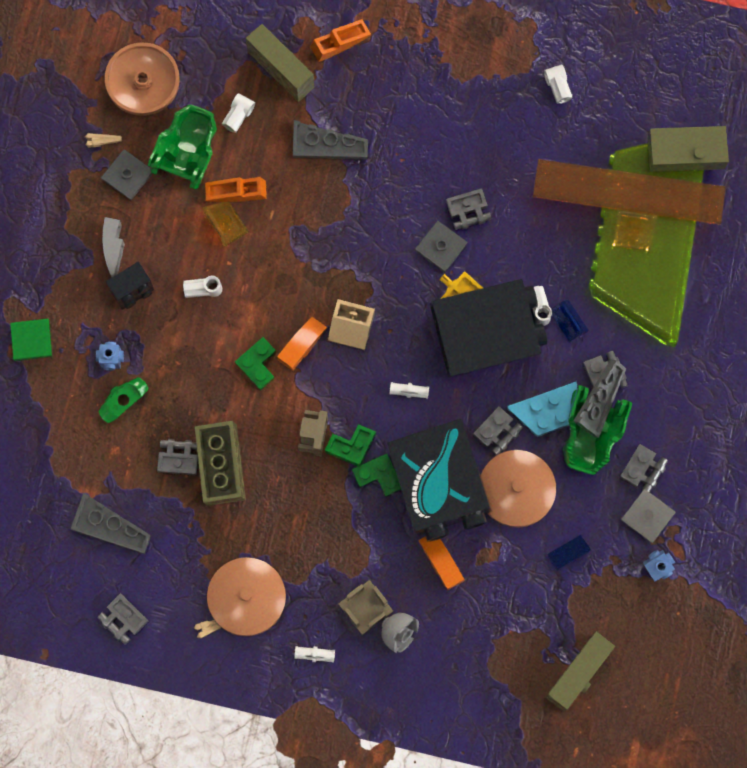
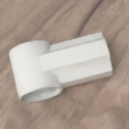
M563 65L544 70L546 83L551 87L556 103L562 104L571 100L572 94L566 81L567 75Z
M237 94L231 104L229 113L222 122V126L236 133L244 119L252 113L255 102L241 94Z
M208 276L205 279L186 280L183 284L185 298L200 296L217 297L222 293L223 289L220 280L216 276ZM212 283L218 284L214 290L208 289Z
M536 286L534 290L538 307L532 309L534 321L536 324L542 322L543 326H546L550 323L552 310L548 305L543 286ZM544 312L548 317L540 318L538 314Z

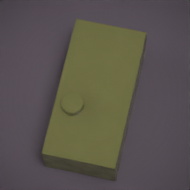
M263 24L246 37L248 53L298 102L314 89V74Z
M726 126L652 128L648 133L650 172L725 169L729 162Z
M233 421L195 426L203 503L211 506L246 500L237 424Z
M596 631L545 698L565 712L580 692L585 693L591 686L589 683L590 679L615 648V645Z

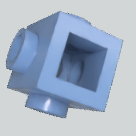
M105 342V344H100L99 350H96V362H99L104 370L121 369V362H124V351H121L120 346L116 345L115 342Z
M663 550L652 552L648 556L649 559L643 562L654 581L660 578H668L675 569L672 565L675 563L670 553L665 554Z

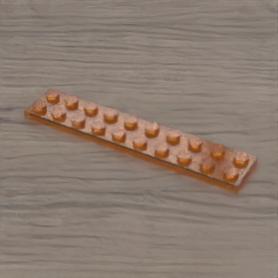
M538 159L533 197L720 225L726 187Z

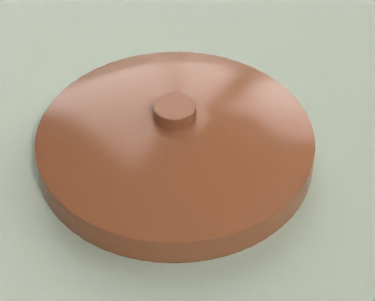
M134 43L125 46L113 55L106 67L105 86L107 93L118 108L129 114L146 116L158 113L174 100L179 89L180 76L175 60L165 49L155 44Z
M523 450L503 452L490 460L482 471L481 478L492 512L488 513V515L502 525L516 528L533 525L546 516L554 503L556 496L554 475L547 463L531 452Z
M238 558L220 567L209 583L207 603L213 619L222 629L237 636H255L269 630L279 620L285 607L286 593L280 575L272 566L259 559Z

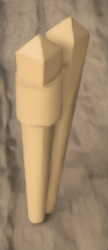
M87 133L85 136L87 140H92L87 141L85 144L88 148L122 142V137L115 135Z
M215 620L200 622L194 627L196 630L202 629V632L197 636L200 639L221 628Z

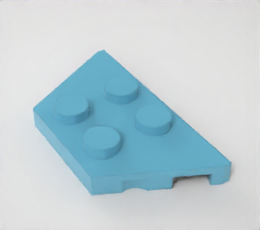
M577 382L509 405L507 410L510 413L512 412L536 437L569 426L568 418L571 410L572 393L577 389Z

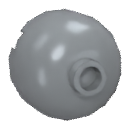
M400 612L385 618L382 623L383 628L381 632L384 644L395 653L397 651L403 652L412 643L414 638L411 635L414 631L417 633L419 621L406 613Z

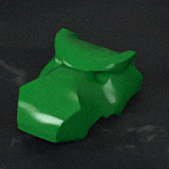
M191 104L177 111L168 130L163 131L158 136L147 165L151 167V173L157 175L159 169L190 180L189 188H199L213 154L210 147L211 140L217 131L214 114Z
M578 385L577 389L572 393L571 410L568 418L571 432L562 451L567 467L594 475L609 462L612 446L624 435L632 402L623 399L621 401L617 400L614 408H611L599 438L592 437L573 422L585 403L589 388Z

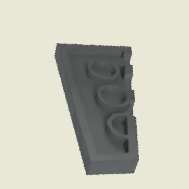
M294 120L293 158L368 160V139L346 133H337L331 129L326 130Z
M611 359L573 421L592 437L599 438L626 370L617 360Z
M83 493L71 526L72 531L145 554L151 538L150 534Z

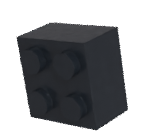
M139 261L106 281L111 294L122 310L133 307L136 301L149 297L152 291H154L152 282Z

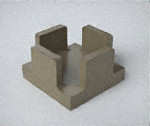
M305 410V417L302 419L300 429L302 444H298V451L313 453L315 456L321 457L328 423V412Z
M370 580L364 585L358 586L338 604L361 635H364L393 612L392 608L388 605V601Z

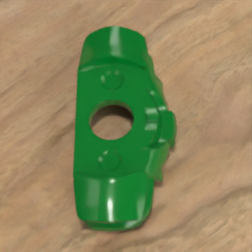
M137 377L128 383L125 382L118 387H113L107 399L104 400L105 403L98 411L101 418L107 423L116 420L148 391L146 382ZM123 394L129 397V403L125 406L118 403V397Z

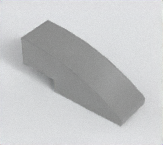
M105 217L102 239L103 252L110 275L114 277L118 274L125 244L123 239H119L122 227L120 220Z

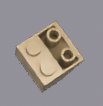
M338 299L328 341L365 350L375 309Z

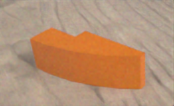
M363 19L333 29L330 34L314 39L310 48L318 62L353 47L368 38L371 33Z
M238 177L205 183L207 202H240L267 199L266 181L261 177L249 179Z
M311 317L277 356L278 361L294 371L327 330V327L314 317Z
M425 536L418 540L446 590L464 582L465 579L441 539L427 542Z

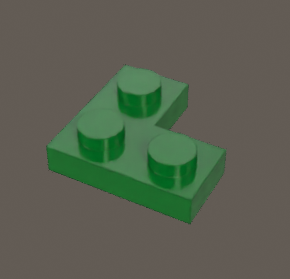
M262 337L235 361V364L260 391L274 379V376L263 363L275 354L276 350Z
M358 424L351 440L332 434L325 448V453L360 467L376 436V431Z
M388 454L352 469L360 488L378 480L385 497L401 491L397 474Z

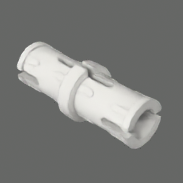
M391 382L390 395L428 399L429 386L424 387L412 385V383L407 385Z
M296 646L295 659L334 663L335 650L318 649L316 646L313 648Z

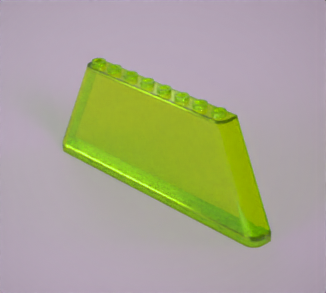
M648 143L615 150L614 154H610L609 165H612L611 172H607L606 182L609 183L608 189L604 190L603 195L606 205L601 209L600 218H603V224H599L597 235L600 236V242H596L594 253L597 254V260H593L591 271L595 273L594 278H590L589 289L592 290V297L665 345L676 347L681 326L704 170L650 172Z

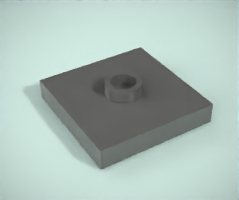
M124 149L101 179L132 201L153 173H151L150 167Z
M437 221L415 248V251L445 273L467 246L468 242Z
M644 488L621 520L653 543L676 511Z

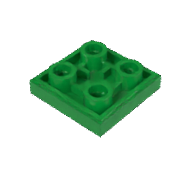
M49 319L10 323L14 361L53 357Z

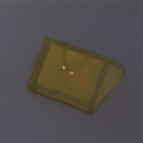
M229 201L206 206L202 209L205 219L223 247L249 232Z
M618 211L615 219L613 246L650 251L657 215Z

